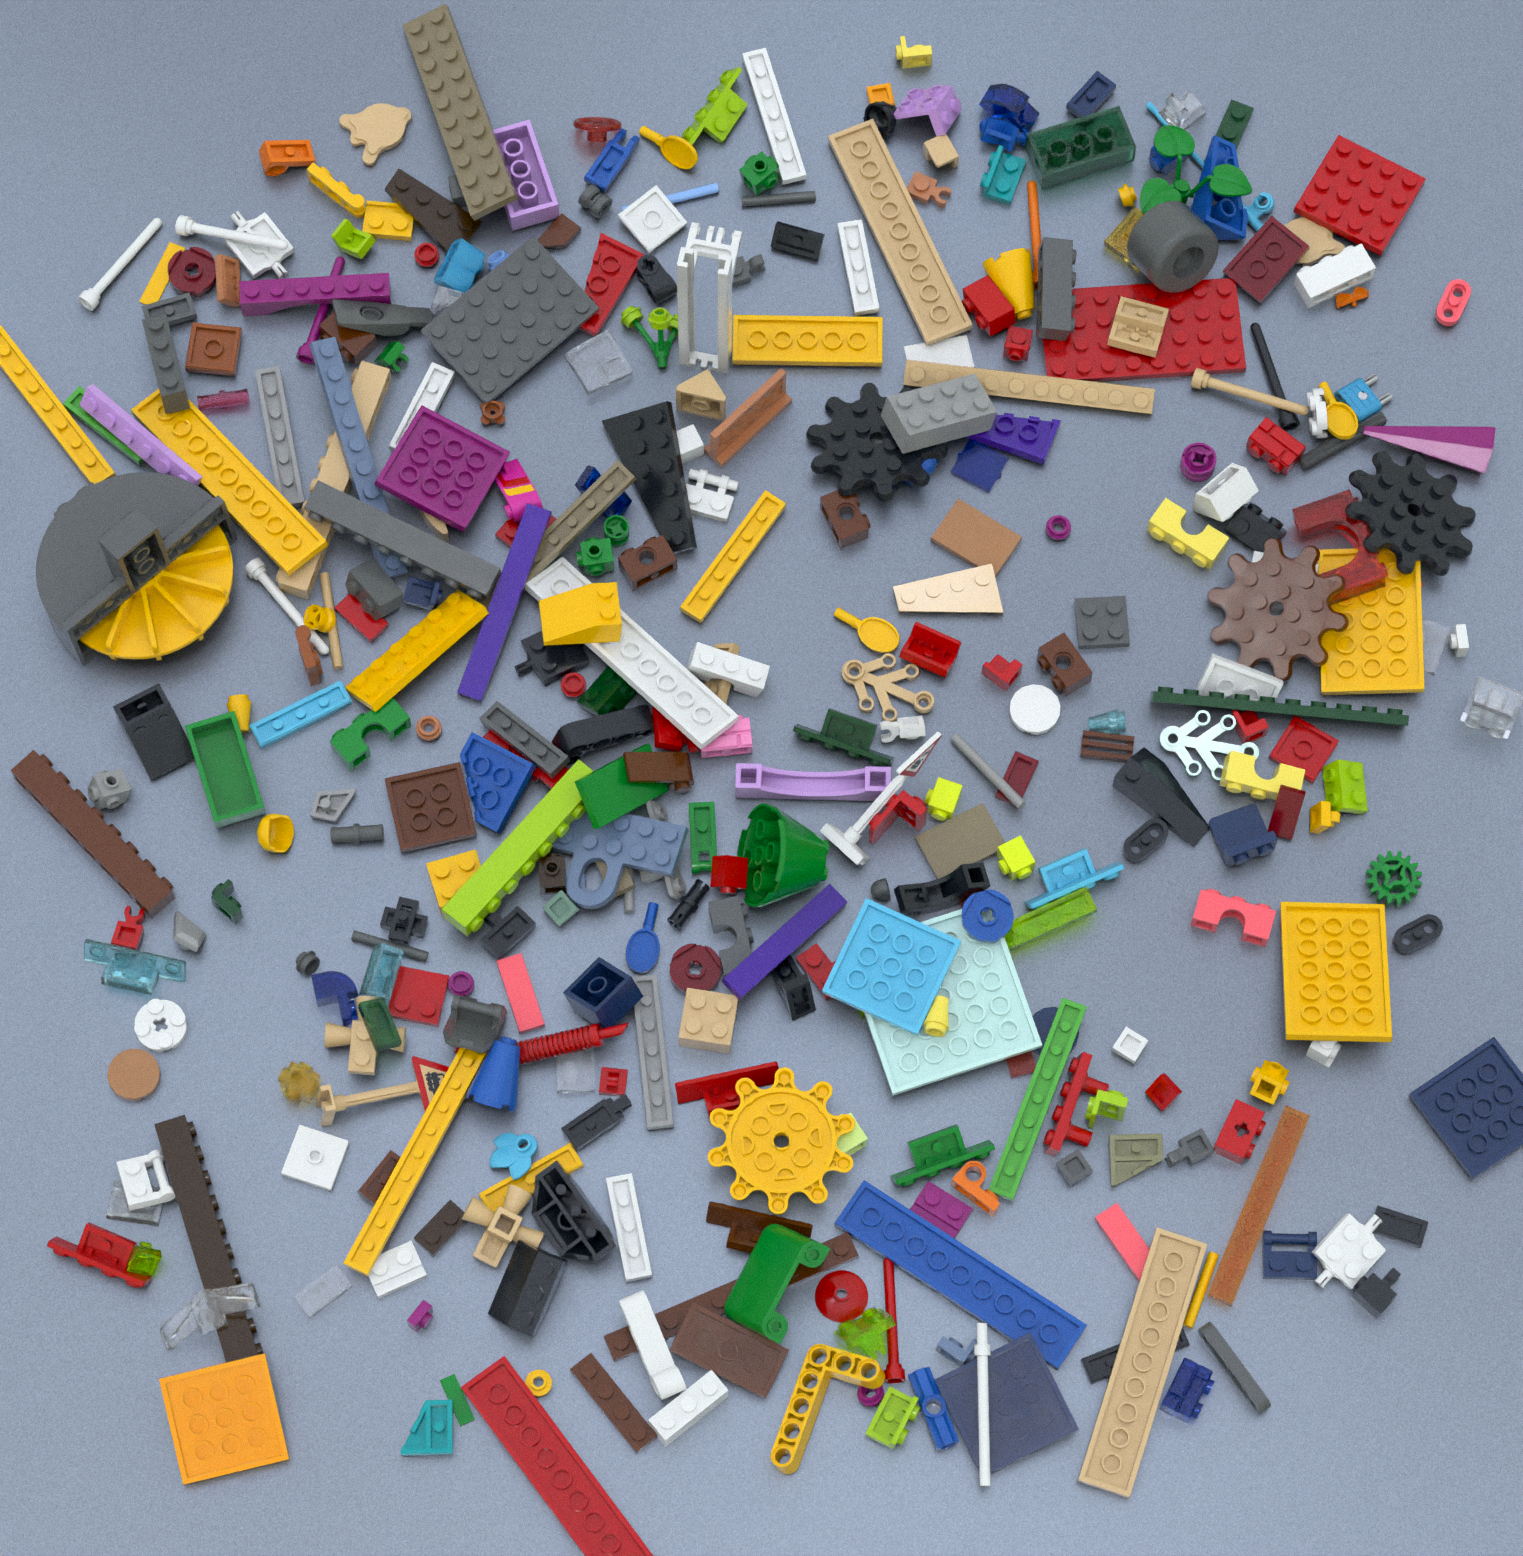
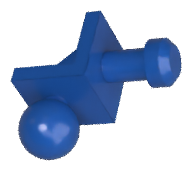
M987 117L979 124L982 142L999 144L1011 152L1015 142L1020 143L1021 146H1028L1031 143L1032 136L1030 132L1023 131L1018 133L1019 128L1008 120Z

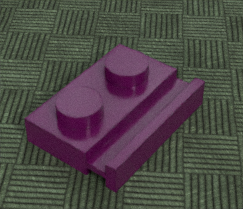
M928 1181L910 1210L955 1239L972 1213L973 1208Z

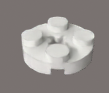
M1313 388L1312 392L1306 394L1308 408L1310 407L1313 417H1308L1309 431L1312 433V436H1316V439L1327 438V433L1323 431L1328 429L1326 402L1322 401V396H1319L1324 395L1323 388Z
M152 999L136 1015L134 1031L140 1043L150 1051L164 1052V1050L174 1049L186 1037V1016L182 1009L172 1001ZM165 1020L167 1029H161L157 1032L155 1023Z

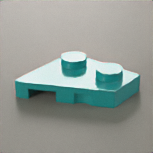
M425 1400L420 1414L414 1422L404 1446L401 1448V1456L453 1455V1400Z

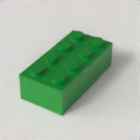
M235 711L185 725L216 829L266 814Z

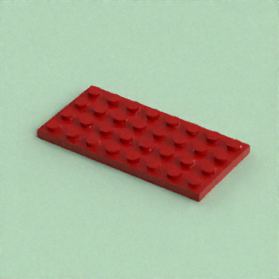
M1231 278L1201 280L1192 288L1176 293L1162 291L1153 283L1072 289V295H1075L1076 301L1074 310L1071 312V317L1075 318L1074 332H1070L1066 341L1042 339L1046 376L1108 382L1193 376L1196 368L1206 370L1207 374L1210 375L1246 371L1236 282ZM1121 296L1169 309L1155 358L1107 345Z

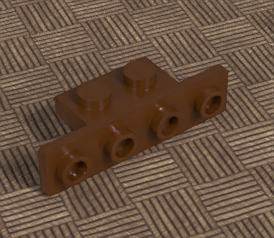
M712 1201L709 1202L706 1222L731 1228L726 1248L748 1253L752 1252L762 1231L770 1224L776 1223L809 1238H811L813 1228L812 1224Z

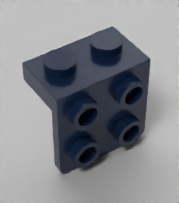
M1249 804L1213 817L1209 821V827L1227 867L1234 864H1243L1250 860V858L1258 855L1265 856L1275 850L1278 841L1274 831H1267L1255 804Z

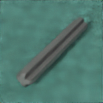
M1382 412L1375 413L1358 423L1355 436L1347 440L1337 437L1328 440L1302 455L1299 460L1300 465L1304 470H1308L1365 437L1362 434L1364 426H1384L1387 422L1386 417Z

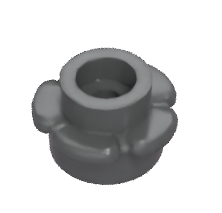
M309 951L308 953L302 952L296 959V970L305 975H311L315 972L320 963L319 958L315 956L316 953Z

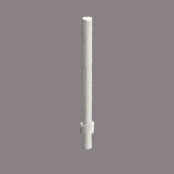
M977 1323V1345H974V1356H977L979 1478L980 1486H990L988 1356H991L987 1338V1323Z

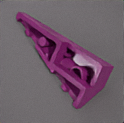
M1364 426L1362 434L1430 458H1436L1479 474H1484L1493 451L1496 428L1472 426Z

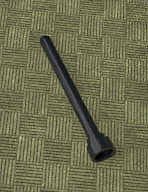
M1252 323L1250 329L1275 397L1286 400L1261 327L1258 323ZM1279 408L1278 423L1283 430L1288 432L1299 427L1300 422L1296 413Z

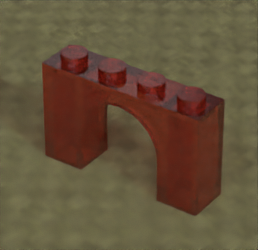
M1350 489L1292 509L1293 521L1301 541L1326 532L1338 531L1351 536L1359 547L1356 556L1351 562L1342 567L1319 574L1321 577L1339 574L1345 579L1346 586L1344 590L1332 597L1331 605L1385 587V577L1388 576L1384 562L1379 563L1376 556L1379 555V552L1371 553L1364 547V539L1370 533L1368 525L1360 520H1352L1346 515V506L1351 502L1359 501L1357 496L1353 498Z

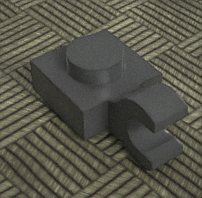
M762 254L750 258L747 262H745L743 256L737 257L732 287L750 282V274L765 270Z
M1201 1128L1179 1139L1178 1144L1181 1148L1168 1153V1157L1165 1160L1170 1168L1181 1163L1186 1158L1190 1165L1214 1154L1215 1150Z

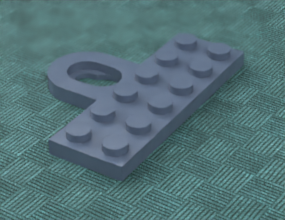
M585 811L580 819L573 820L569 825L568 832L562 838L558 837L552 843L551 851L574 855L566 877L567 893L576 905L585 909H597L605 906L614 898L625 867L674 877L689 830L687 826L627 813L601 828L594 829L587 811ZM601 861L607 865L605 879L596 890L589 891L586 889L585 870L591 863Z

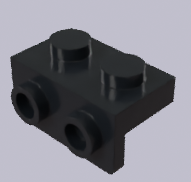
M1251 502L1249 505L1244 504L1236 511L1225 530L1255 551L1264 553L1263 546L1265 541L1271 537L1280 540L1287 530L1282 528L1284 524L1272 516L1269 519L1262 514L1263 510L1256 504Z

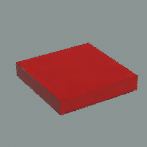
M1295 715L1268 759L1278 765L1282 763L1305 769L1304 780L1313 785L1337 747L1339 740Z

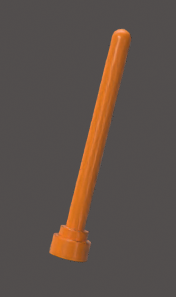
M1030 180L1027 183L1034 266L1032 273L1034 290H1037L1038 247L1041 243L1037 183L1034 180Z

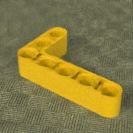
M815 1344L809 1348L771 1451V1461L781 1473L789 1475L799 1468L831 1378L868 1389H877L883 1385L885 1373L876 1360L824 1344ZM827 1355L823 1363L816 1364L819 1356ZM851 1362V1367L848 1370L841 1371V1366L844 1363ZM876 1369V1374L872 1378H865L869 1370ZM811 1380H818L814 1388H807ZM802 1405H809L805 1413H798ZM799 1429V1435L796 1438L790 1439L789 1434L793 1430ZM784 1455H791L787 1463L780 1464V1459Z

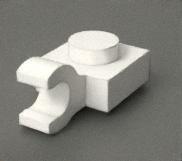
M923 716L897 718L896 722H880L881 730H890L888 734H881V740L884 743L893 741L898 735L900 738L910 740L917 739L919 736H926Z

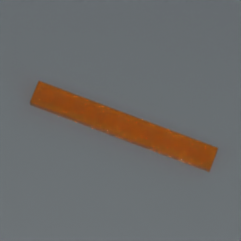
M1287 1105L1285 1106L1207 1293V1297L1230 1307L1232 1306L1310 1115Z

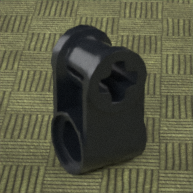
M644 255L638 260V280L656 305L677 293L675 281L665 271L656 257Z

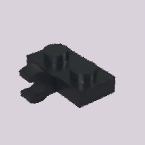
M519 906L515 907L504 918L496 911L489 913L483 920L488 926L493 928L481 938L480 943L499 960L536 927V922Z

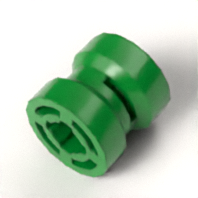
M612 515L604 522V538H610L612 547H622L629 540L628 521L620 515Z

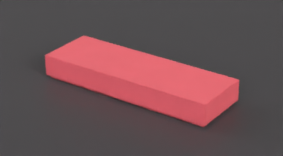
M519 953L496 960L519 1033L523 1034L545 1027L522 954Z
M1118 1203L1097 1215L1095 1220L1139 1282L1149 1247Z

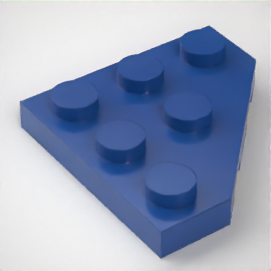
M471 732L460 753V758L465 767L466 782L470 798L473 799L475 807V819L478 823L501 834L536 765Z

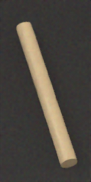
M323 572L319 576L324 607L331 608L335 613L330 574ZM335 621L333 629L328 632L333 669L339 670L343 668L337 622Z

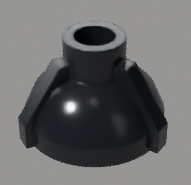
M884 101L873 102L865 109L864 122L873 119L881 136H889L893 133L897 121L894 117L897 107Z

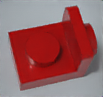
M1009 326L1003 357H1008L1012 361H1027L1033 330Z

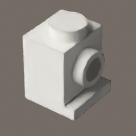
M1312 1041L1306 1056L1329 1068L1342 1045L1338 1041Z

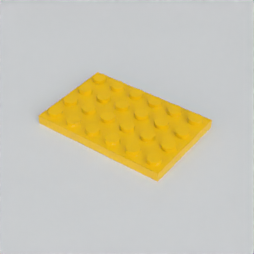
M1365 548L1319 550L1318 575L1329 577L1339 574L1345 579L1346 586L1342 592L1332 597L1331 608L1337 613L1346 615L1349 620L1348 628L1345 631H1329L1322 637V646L1328 653V661L1321 666V695L1424 692L1420 561L1415 563L1414 571L1406 575L1397 569L1396 556L1389 549H1382L1377 553H1371Z
M1281 902L1280 925L1285 1040L1391 1042L1392 1024L1385 904Z

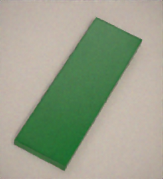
M455 1374L440 1380L448 1400H453V1411L459 1425L463 1426L474 1421L475 1418Z

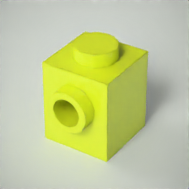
M938 777L934 790L929 788L924 803L928 804L927 813L940 821L953 818L962 794L963 785Z
M1021 835L998 846V866L1003 875L1008 874L1012 881L1016 878L1019 880L1025 879L1033 873L1035 860Z

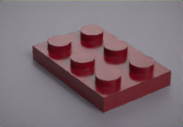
M1271 216L1225 267L1223 274L1234 280L1240 288L1261 304L1310 248L1308 244Z

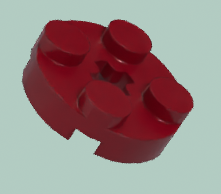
M189 247L190 250L176 252L168 263L170 284L181 294L190 292L191 296H204L216 283L215 261L212 254L199 247ZM197 267L198 274L189 276L187 270Z
M696 944L682 946L674 953L670 963L671 981L680 992L685 994L687 988L712 991L721 979V961L719 956L708 946L704 947ZM690 965L702 966L700 974H690Z

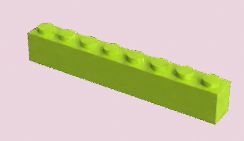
M578 759L442 908L444 919L467 937L472 931L476 932L484 923L483 919L489 913H494L501 904L500 900L506 894H511L516 889L518 881L523 875L527 876L532 872L535 862L541 856L544 857L550 852L553 846L552 843L558 837L562 838L568 832L569 825L573 820H578L583 816L586 809L574 781L593 772L592 769Z

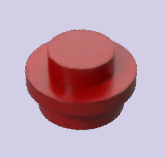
M422 243L416 248L414 257L420 266L431 267L439 260V251L431 243Z
M568 673L561 680V690L568 697H579L586 690V681L579 673Z

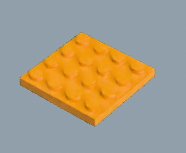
M265 1353L159 1378L183 1485L289 1459Z

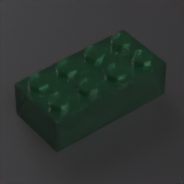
M1120 106L1028 133L1025 144L1026 151L1042 189L1132 162L1135 159L1136 145Z

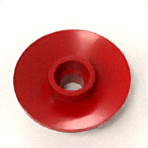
M833 1271L825 1275L816 1287V1306L820 1313L830 1321L837 1323L851 1322L857 1319L867 1306V1287L858 1275L850 1271ZM840 1290H844L847 1293V1296L845 1298H839L837 1296V1292Z

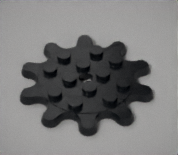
M865 383L860 390V399L853 403H846L838 397L829 398L825 404V410L831 415L833 420L825 425H811L806 432V437L810 442L819 443L825 448V452L812 460L811 470L816 474H823L828 471L839 473L841 480L837 490L840 495L845 497L851 496L859 487L867 485L875 490L878 500L887 502L893 499L894 486L899 481H909L916 487L926 486L930 481V477L922 468L923 462L930 458L942 459L946 457L948 447L945 443L902 454L881 417L887 397H881L878 388L873 383ZM906 387L903 388L899 393L911 391L913 389ZM877 435L878 438L883 439V442L874 444L871 440Z
M1381 451L1374 454L1372 462L1376 469L1375 475H1370L1362 470L1350 473L1349 482L1361 492L1362 500L1351 502L1345 508L1346 515L1349 518L1365 522L1370 529V534L1363 542L1365 549L1371 553H1377L1382 549L1391 550L1397 559L1396 567L1403 574H1411L1414 571L1415 563L1417 561H1424L1436 575L1445 576L1450 567L1446 553L1454 552L1461 557H1468L1472 553L1473 548L1471 541L1462 535L1460 526L1471 525L1475 520L1476 513L1471 507L1461 506L1454 501L1451 493L1457 487L1456 477L1451 474L1444 475L1441 478L1431 476L1425 468V458L1419 453L1410 455L1406 460V466L1396 464L1387 452ZM1408 508H1414L1416 516H1412L1408 512Z

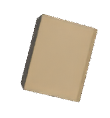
M708 369L677 385V411L724 421L726 419V396Z

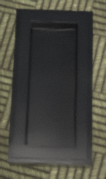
M1377 1206L1375 1215L1379 1217L1378 1219L1382 1220V1223L1372 1233L1421 1248L1428 1221Z

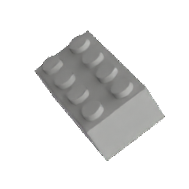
M971 374L888 396L881 417L902 454L989 431L991 430L997 410L976 374Z

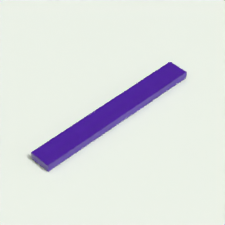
M528 503L526 505L487 610L489 614L484 618L457 691L462 696L480 702L483 701L550 520L551 511Z

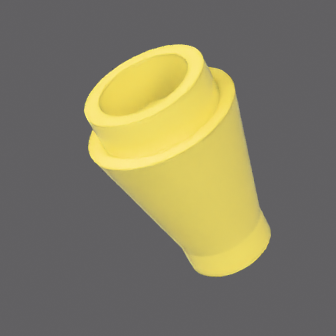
M935 997L923 1023L925 1032L931 1036L942 1037L949 1030V999L947 997Z

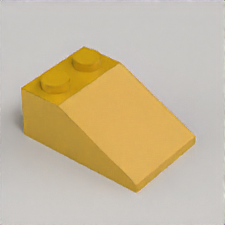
M617 582L591 583L539 600L543 645L620 642L622 620Z

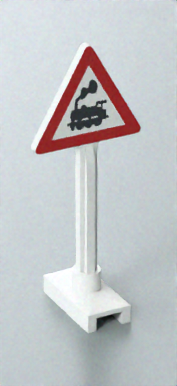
M940 732L934 734L896 770L899 775L890 782L854 826H850L843 833L834 824L826 823L820 830L856 865L861 864L864 866L870 859L856 845L862 837V832L868 827L874 815L878 812L880 813L890 797L896 794L903 786L908 776H916L941 738L942 734Z

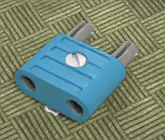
M1374 373L1364 379L1358 378L1334 393L1337 402L1345 403L1352 408L1357 416L1358 423L1380 411L1382 405L1393 399L1389 392L1377 398L1369 388L1371 384L1378 381V377Z

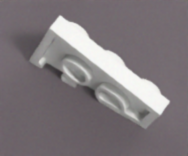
M1212 653L1196 690H1199V695L1209 696V691L1223 692L1224 698L1234 699V694L1250 695V700L1260 701V696L1275 697L1276 701L1283 686V680Z

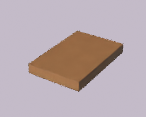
M959 498L931 537L932 542L973 567L992 563L995 578L1022 540L1020 535Z

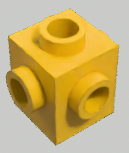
M1265 1060L1261 1068L1256 1066L1250 1081L1254 1082L1249 1094L1274 1105L1278 1095L1284 1096L1290 1081L1285 1079L1289 1070L1277 1062Z

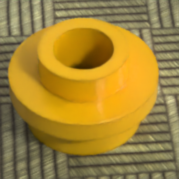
M1125 183L1123 187L1118 188L1124 207H1134L1133 201L1137 200L1133 186L1128 187L1127 183Z
M534 1370L527 1375L525 1384L535 1397H541L551 1390L552 1379L546 1371ZM535 1379H542L544 1381L543 1385L536 1387L533 1384Z

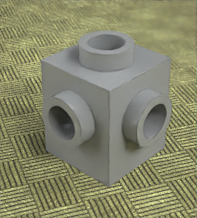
M122 768L108 772L103 770L93 775L87 789L90 800L94 801L99 810L103 808L113 809L122 803H126L132 790Z

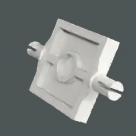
M239 211L235 212L236 215L233 213L231 219L238 225L236 231L281 239L288 243L287 249L280 250L225 239L226 245L253 279L271 269L274 270L279 279H283V275L286 277L288 272L280 263L294 253V248L269 216L264 212L257 218L246 221Z
M1346 1213L1315 1247L1312 1253L1321 1261L1325 1269L1315 1279V1282L1320 1287L1324 1288L1329 1280L1334 1277L1339 1279L1348 1289H1352L1383 1255L1386 1249L1375 1239L1372 1233L1382 1223V1220L1378 1219L1377 1215L1373 1214L1369 1221L1363 1225L1350 1213Z

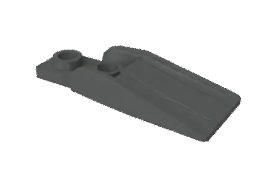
M332 300L339 326L382 336L402 335L408 331L410 326L422 328L433 320L430 308L406 307L369 301Z

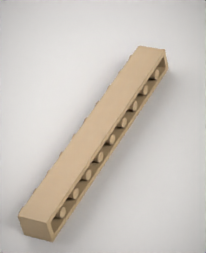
M361 361L359 369L355 368L353 371L351 390L368 442L392 378L389 368ZM335 430L334 434H330L326 444L328 451L326 456L320 458L318 465L320 472L317 479L313 478L311 482L310 493H312L318 480L346 494L350 492L352 482ZM305 500L301 515L327 541L328 546L290 576L279 568L276 582H278L279 589L283 593L309 600L335 530L330 528L332 524L324 520L318 523L308 517L309 513L304 508L307 502Z

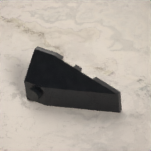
M1145 747L1131 756L1115 775L1112 785L1115 789L1153 818L1163 820L1169 830L1193 848L1210 829L1167 765Z

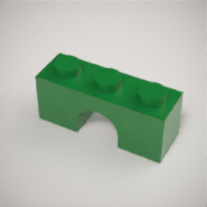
M392 697L376 712L370 710L366 714L362 713L352 721L353 724L349 727L336 731L330 740V744L334 753L351 772L371 757L369 747L364 743V739L369 733L375 731L382 732L392 741L411 727L410 717Z

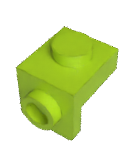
M344 219L331 235L341 252L362 259L376 242L371 234L354 228L348 219Z

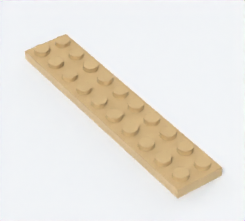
M871 119L829 135L828 142L926 346L972 329L973 324L874 120Z
M1158 1227L1155 1229L1077 1480L1078 1482L1126 1498L1130 1497L1207 1248L1206 1243Z

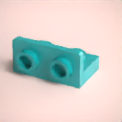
M999 145L997 152L992 151L988 166H991L989 173L984 172L980 187H983L982 197L1010 206L1026 166V159L1004 153V146Z

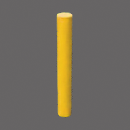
M1208 1253L1183 1326L1193 1329L1219 1257L1217 1253Z

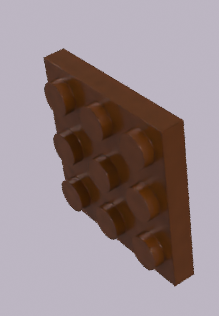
M460 762L385 778L401 853L477 836Z

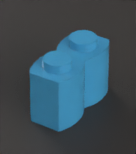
M462 238L455 240L447 251L444 262L437 271L433 283L456 298L461 297L475 285L473 282L475 274H479L485 265L483 261L485 253Z

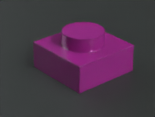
M423 1299L407 1319L408 1326L415 1332H418L421 1327L425 1329L432 1321V1305Z

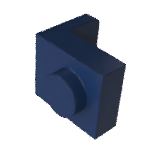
M409 576L402 603L431 611L434 605H439L443 593V590L439 589L441 582L435 581L431 583Z

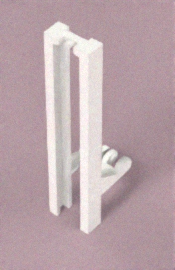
M692 222L686 247H681L677 262L679 364L696 367V362L701 361L700 368L706 369L707 363H712L711 370L728 373L732 357V282L742 239V231L734 230L731 236V245L722 244L725 238L724 228H718L716 240L713 242L715 226L709 225L706 241L699 240L697 237L700 234V224ZM698 256L718 259V355L695 351L694 270Z

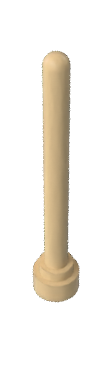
M1196 368L1191 381V387L1201 390L1202 388L1207 389V387L1296 414H1308L1309 409L1305 405L1212 378L1210 374H1207L1206 370Z

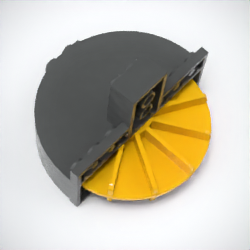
M136 472L107 478L95 484L92 482L88 486L82 487L76 493V496L57 508V511L54 513L55 517L48 526L38 550L36 580L40 599L57 636L82 666L87 665L100 653L110 656V659L113 660L118 658L135 660L156 657L157 661H160L163 655L180 650L196 639L200 642L204 638L203 634L217 620L224 607L228 606L234 569L230 546L237 540V536L225 501L219 495L213 498L197 485L173 475Z

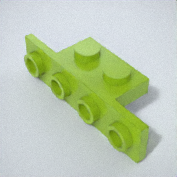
M740 67L731 70L727 69L722 73L719 78L720 84L708 94L706 98L708 102L696 112L694 123L684 130L681 138L693 145L702 130H704L718 143L725 140L748 105L730 89L742 71Z

